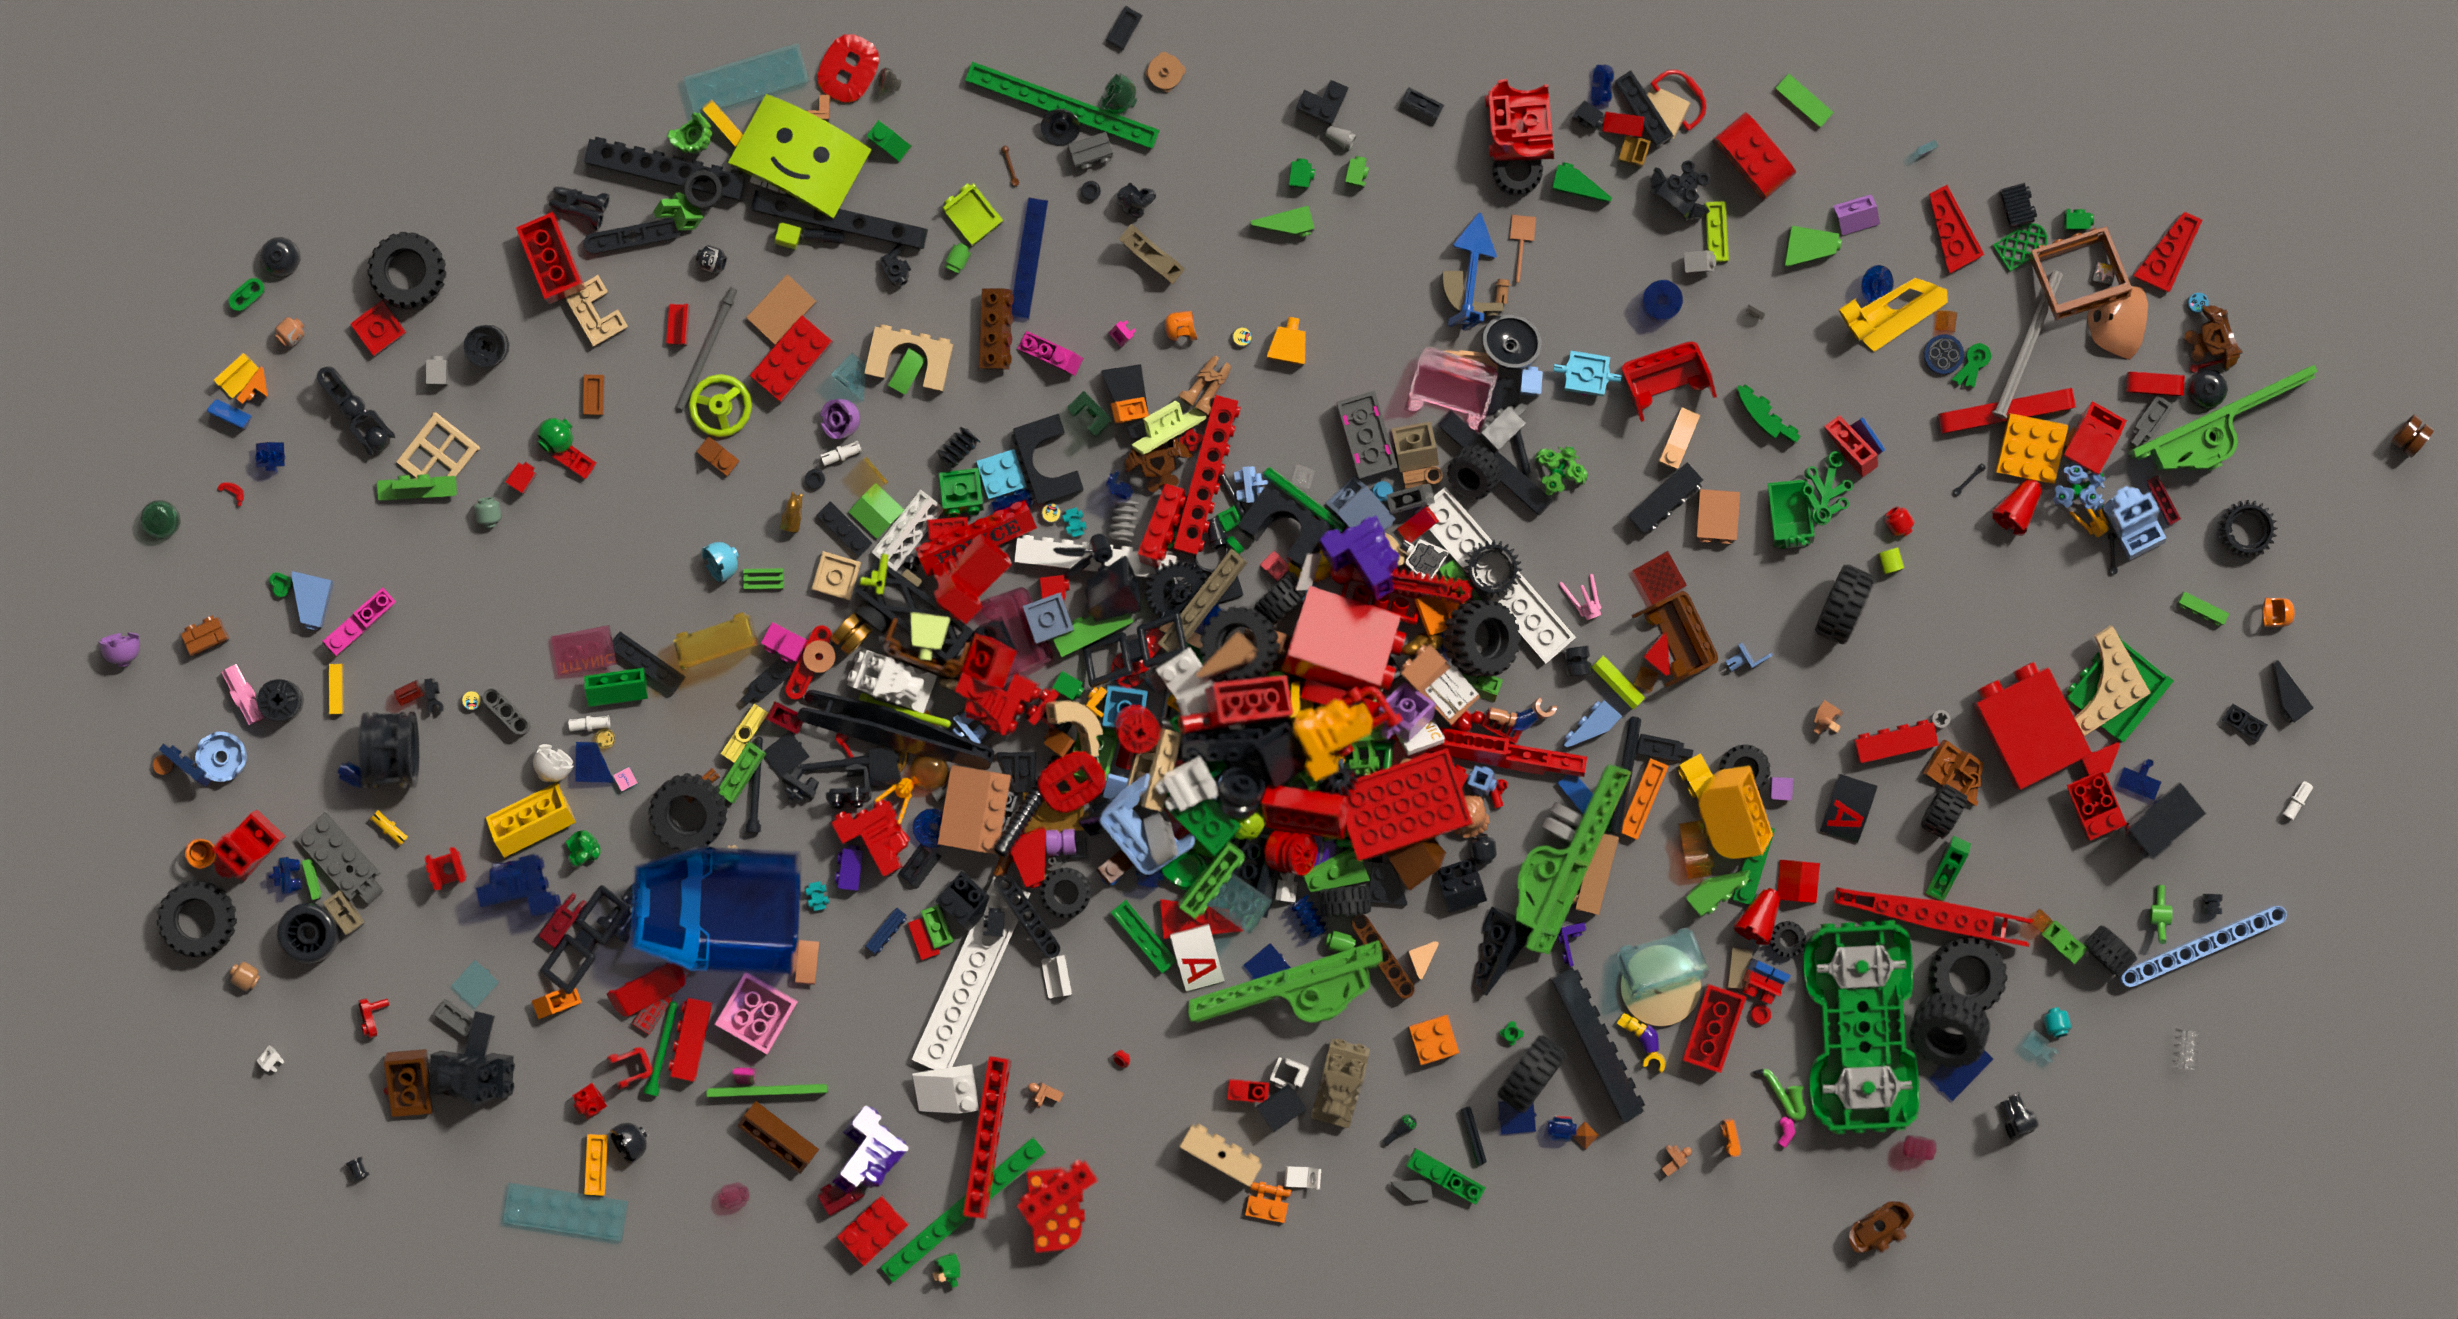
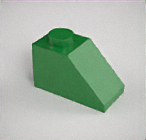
M879 120L867 134V138L899 162L911 148L909 143Z

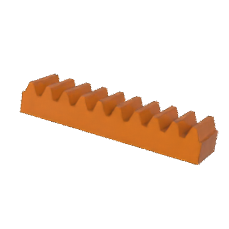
M1651 758L1649 759L1625 815L1622 829L1623 834L1638 840L1665 777L1668 765Z

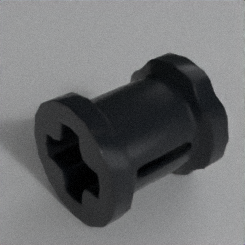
M362 1156L345 1163L351 1170L353 1182L370 1175L369 1172H366L362 1163Z

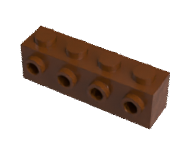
M982 288L979 368L1010 370L1012 362L1010 345L1012 344L1011 325L1013 323L1011 311L1014 302L1012 290Z
M756 1101L737 1125V1127L799 1174L804 1171L819 1151L813 1143L809 1142Z

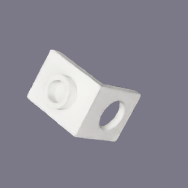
M1279 1057L1270 1080L1276 1082L1275 1086L1282 1089L1287 1084H1290L1292 1089L1295 1090L1296 1085L1274 1077L1282 1060Z
M1286 1166L1284 1186L1320 1189L1321 1169ZM1314 1173H1315V1175H1316V1181H1315V1183H1313V1181H1312V1177H1313V1174H1314Z

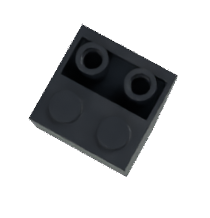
M1472 858L1441 867L1436 871L1449 913L1487 901L1479 872Z
M961 871L935 901L963 927L970 931L983 917L990 896Z

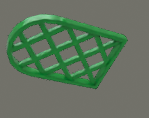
M2029 223L2020 226L2017 230L1993 244L2010 272L2030 259L2029 257L2024 260L2025 253L2031 255V252L2026 251L2027 244L2035 245L2034 249H2037V246L2042 245L2038 244L2040 236L2045 237L2044 246H2046L2048 236L2042 226L2036 223ZM2029 226L2028 231L2021 230L2022 228ZM2031 226L2039 227L2038 233L2030 232ZM2017 232L2016 238L2010 237L2011 235ZM2020 232L2027 233L2026 241L2019 239ZM2030 234L2037 236L2035 243L2028 241ZM2008 239L2015 241L2014 248L2007 247ZM2003 240H2005V245H2004V246L1998 245V243H2000V242H2002ZM2018 242L2025 243L2024 250L2016 249ZM1997 247L2004 248L2003 254H2001ZM2006 249L2013 250L2012 258L2005 256ZM2016 251L2023 253L2021 260L2014 258ZM2005 259L2011 260L2010 267ZM2013 261L2021 262L2012 268Z

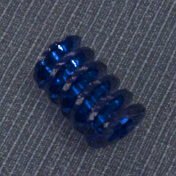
M1307 894L1292 904L1293 907L1290 909V913L1297 912L1294 919H1301L1298 925L1306 926L1302 932H1310L1307 937L1310 940L1329 928L1324 929V926L1327 924L1326 921L1319 922L1322 915H1315L1318 909L1310 908L1313 905V901L1306 902L1309 898Z

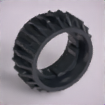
M2245 500L2244 504L2242 501H2238V507L2235 504H2231L2232 510L2229 508L2225 509L2227 515L2222 514L2221 517L2224 520L2218 522L2222 525L2218 529V531L2222 532L2219 538L2224 539L2221 544H2227L2226 550L2232 549V555L2238 552L2239 558L2243 557L2244 554L2246 558H2250L2251 554L2253 557H2257V551L2261 555L2264 554L2263 548L2269 550L2268 544H2274L2272 537H2277L2274 534V530L2278 529L2274 527V523L2277 521L2271 518L2274 514L2268 513L2269 508L2263 509V503L2257 506L2256 501H2253L2251 505L2249 500ZM2241 509H2251V510H2245V511H2243V512L2241 511V512L2235 514L2237 511H2239V510H2241ZM2242 513L2255 514L2260 518L2262 524H2266L2263 526L2262 538L2253 545L2246 546L2240 544L2235 540L2233 534H2229L2233 531L2232 524L2234 519L2242 515ZM2259 545V546L2256 547L2255 549H2244V548H2252V546L2255 547V546Z
M1485 540V546L1478 543L1479 549L1477 550L1473 547L1474 554H1467L1471 559L1464 561L1468 564V566L1463 567L1464 570H1468L1464 577H1469L1468 583H1473L1472 588L1478 589L1476 594L1482 591L1483 597L1490 593V598H1493L1494 593H1496L1497 597L1500 598V592L1507 595V588L1511 591L1513 590L1511 584L1518 585L1515 578H1521L1517 574V572L1522 571L1521 568H1517L1521 561H1516V558L1519 556L1518 554H1512L1515 550L1514 548L1510 551L1508 550L1509 544L1503 547L1502 541L1496 545L1495 540H1492L1491 545H1489L1488 541ZM1494 549L1486 551L1485 554L1493 552L1502 555L1505 560H1508V557L1510 558L1513 570H1511L1512 566L1509 561L1507 564L1509 566V574L1506 580L1501 583L1503 585L1510 579L1506 586L1492 590L1491 588L1500 587L1501 585H1487L1480 578H1477L1478 582L1475 580L1472 568H1474V574L1477 577L1476 564L1484 554L1482 553L1477 559L1475 557L1483 550Z

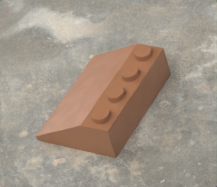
M951 765L938 844L997 854L993 850V846L1001 835L1011 775Z

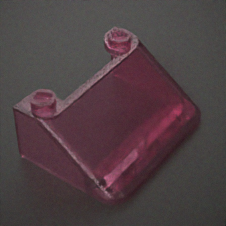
M1425 348L1421 352L1404 410L1418 412L1422 408L1424 401L1468 414L1466 423L1474 431L1480 433L1479 429L1484 424L1498 372L1493 366L1435 348Z

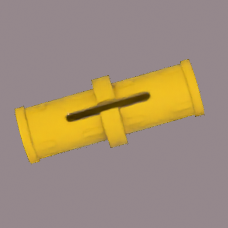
M378 810L375 815L380 820L374 815L370 820L383 830V834H388L401 846L404 842L398 836L405 841L408 836L395 826L396 823L394 821H389Z

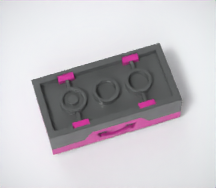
M1375 391L1337 401V409L1358 479L1397 469Z

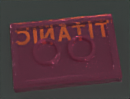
M610 625L551 636L558 676L617 665Z

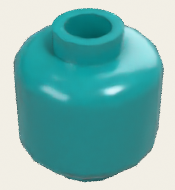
M2056 1007L2049 1009L2048 1014L2043 1017L2048 1035L2053 1036V1038H2061L2069 1034L2068 1031L2071 1030L2072 1025L2067 1011Z

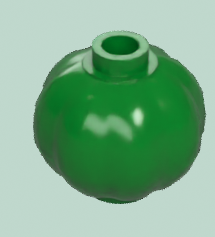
M557 418L546 419L538 427L537 436L540 440L537 443L547 453L550 451L553 453H563L572 445L573 434L571 428L573 426L565 418L563 420Z

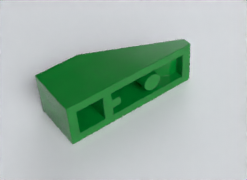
M1562 162V165L1557 166L1552 190L1607 203L1611 202L1612 197L1581 171L1573 168V164Z
M1954 835L1952 836L1930 881L1926 894L1944 902L1969 855L1971 843Z

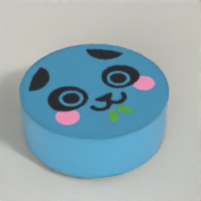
M2200 292L2192 294L2188 299V307L2195 313L2202 312L2201 306H2208L2209 304L2207 296Z

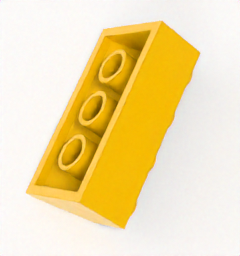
M558 782L486 817L494 842L504 858L576 823L572 810Z

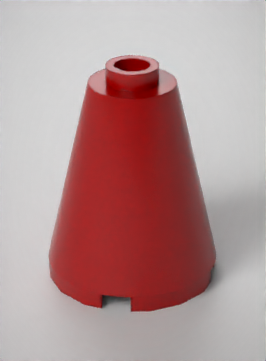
M2033 479L2025 480L1992 510V518L2005 530L2011 528L2014 530L2013 534L2018 536L2025 535L2042 493L2041 485Z
M1771 888L1763 889L1733 926L1734 931L1749 941L1754 939L1757 940L1756 944L1768 946L1771 942L1781 898L1778 896L1779 893Z

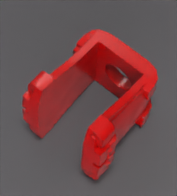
M455 847L449 848L450 854L433 858L431 854L425 856L427 873H430L428 876L435 890H440L442 885L459 880L460 883L466 881V870H464L460 852ZM448 862L454 865L455 869L452 874H446L443 870V866Z
M638 1047L621 1055L611 1054L607 1057L608 1063L611 1064L639 1053L645 1072L617 1082L619 1090L628 1087V1083L647 1078L652 1074V1067L644 1048Z

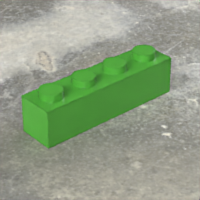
M2183 592L2178 601L2181 608H2188L2193 614L2203 615L2202 618L2208 621L2211 619L2218 626L2224 625L2229 616V613L2187 592Z

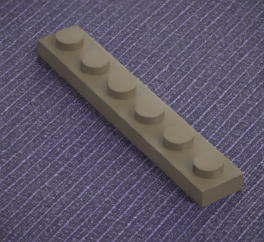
M1231 549L1181 613L1186 641L1248 563L1236 551ZM1174 623L1158 643L1167 652L1179 648Z

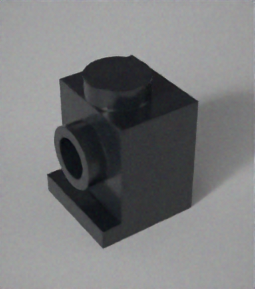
M1584 100L1572 119L1576 120V118H1579V123L1587 129L1592 127L1598 130L1604 121L1602 119L1604 113Z
M989 908L988 916L984 915V927L987 928V931H983V936L1003 937L1005 912H1001V908Z

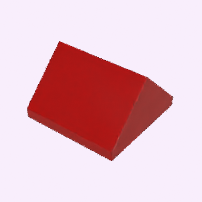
M1663 632L1647 650L1644 657L1662 673L1670 675L1667 632Z
M1780 859L1777 887L1780 900L1817 903L1820 863Z

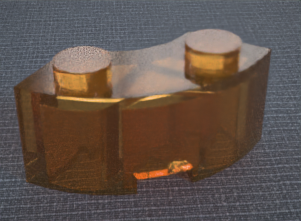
M1703 821L1679 823L1687 878L1694 879L1712 876L1711 867H1714L1713 856H1709L1706 840L1710 839V837L1706 833Z

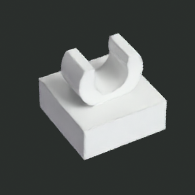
M270 1045L257 1059L259 1065L266 1071L271 1069L276 1072L277 1069L273 1066L276 1061L284 1063L278 1052Z

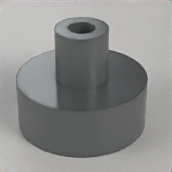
M1045 853V868L1050 871L1059 869L1063 862L1061 854L1059 856H1047V853Z

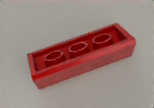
M1354 579L1344 584L1341 593L1343 597L1400 615L1401 622L1414 626L1417 623L1419 610L1415 599L1422 595L1418 594L1416 597L1413 592L1407 595L1406 590L1399 594L1398 589H1396L1393 593L1390 592L1376 600L1365 581Z

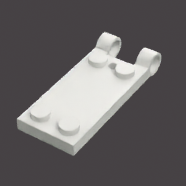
M1189 647L1158 667L1156 671L1177 700L1185 699L1188 712L1196 714L1208 711L1204 689L1215 682L1211 677L1202 680L1195 675L1203 666ZM1210 718L1203 719V724L1210 722ZM1245 724L1229 726V728L1245 729Z

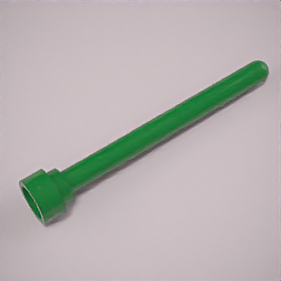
M671 1001L669 1004L651 1079L644 1086L643 1093L659 1096L658 1080L677 1009V1002Z

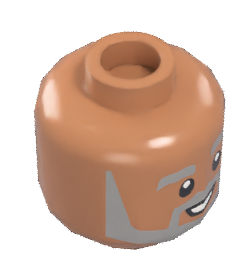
M286 317L275 327L276 334L274 336L283 346L293 347L304 337L302 328L305 326L298 318L293 320L290 317Z

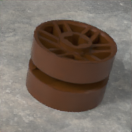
M2415 414L2402 425L2391 441L2398 448L2405 445L2403 452L2410 458L2424 446L2434 432V429L2428 424L2420 427L2422 419Z

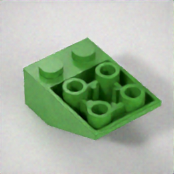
M1750 870L1704 879L1688 893L1686 899L1701 916L1705 913L1709 915L1717 908L1720 900L1725 902L1732 896L1735 888L1739 890L1747 883Z

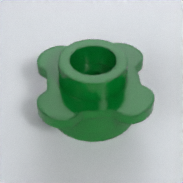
M1510 1021L1505 1029L1500 1030V1035L1507 1039L1509 1045H1514L1518 1038L1523 1037L1524 1032L1516 1026V1022Z

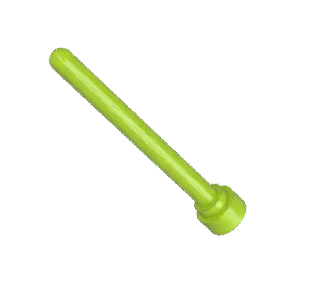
M861 693L859 697L861 701L886 706L945 728L951 725L949 720L874 700V697L867 693Z

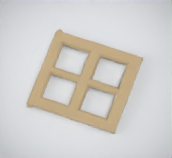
M433 412V416L400 456L397 463L417 478L419 474H427L434 463L439 460L451 469L447 476L457 477L475 452L480 450V446L439 414ZM436 424L450 433L439 449L425 439ZM454 438L468 447L457 463L443 453ZM419 446L433 455L422 471L408 461Z

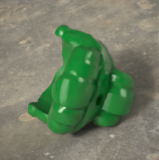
M587 830L577 831L570 837V840L565 841L571 852L568 856V861L572 867H579L587 860H597L600 856V845L597 839Z

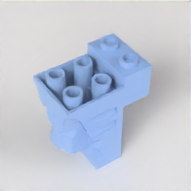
M2125 486L2117 490V495L2102 507L2129 561L2166 542V536L2157 521L2159 509L2150 493L2143 496L2138 488Z

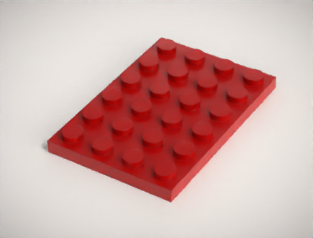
M1448 748L1357 778V783L1354 784L1356 789H1349V796L1343 793L1347 805L1346 826L1358 862L1473 825Z

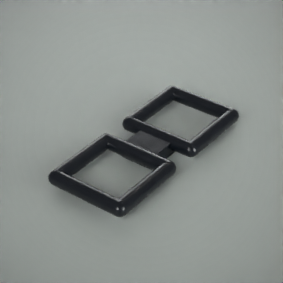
M1175 612L1138 626V639L1130 642L1127 641L1126 633L1120 632L1083 647L1082 651L1089 686L1096 687L1132 674V663L1143 660L1144 667L1149 668L1171 660L1185 651L1187 644L1181 614ZM1174 622L1179 648L1150 658L1145 632ZM1120 642L1124 668L1096 678L1091 652Z
M600 885L575 920V924L581 928V931L575 939L569 934L564 935L540 969L541 974L566 994H571L596 959L595 954L591 952L597 942L601 945L607 944L629 913L630 905L607 887ZM602 895L621 909L603 935L585 922V919ZM569 944L586 959L567 984L550 969Z

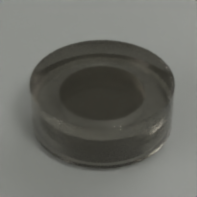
M1749 304L1745 309V312L1759 320H1763L1766 315Z

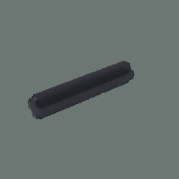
M1470 1106L1461 1109V1114L1476 1164L1481 1165L1487 1162L1472 1109Z

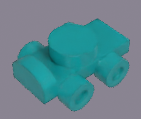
M1077 507L1065 510L1066 514L1063 515L1065 523L1069 522L1070 525L1066 527L1067 533H1072L1073 537L1083 535V530L1087 529L1085 521L1081 522L1080 518H1084L1082 510L1078 511Z
M821 881L809 883V888H806L807 896L811 895L812 897L811 900H808L809 907H814V911L826 909V904H829L828 896L823 894L827 892L826 885H821Z

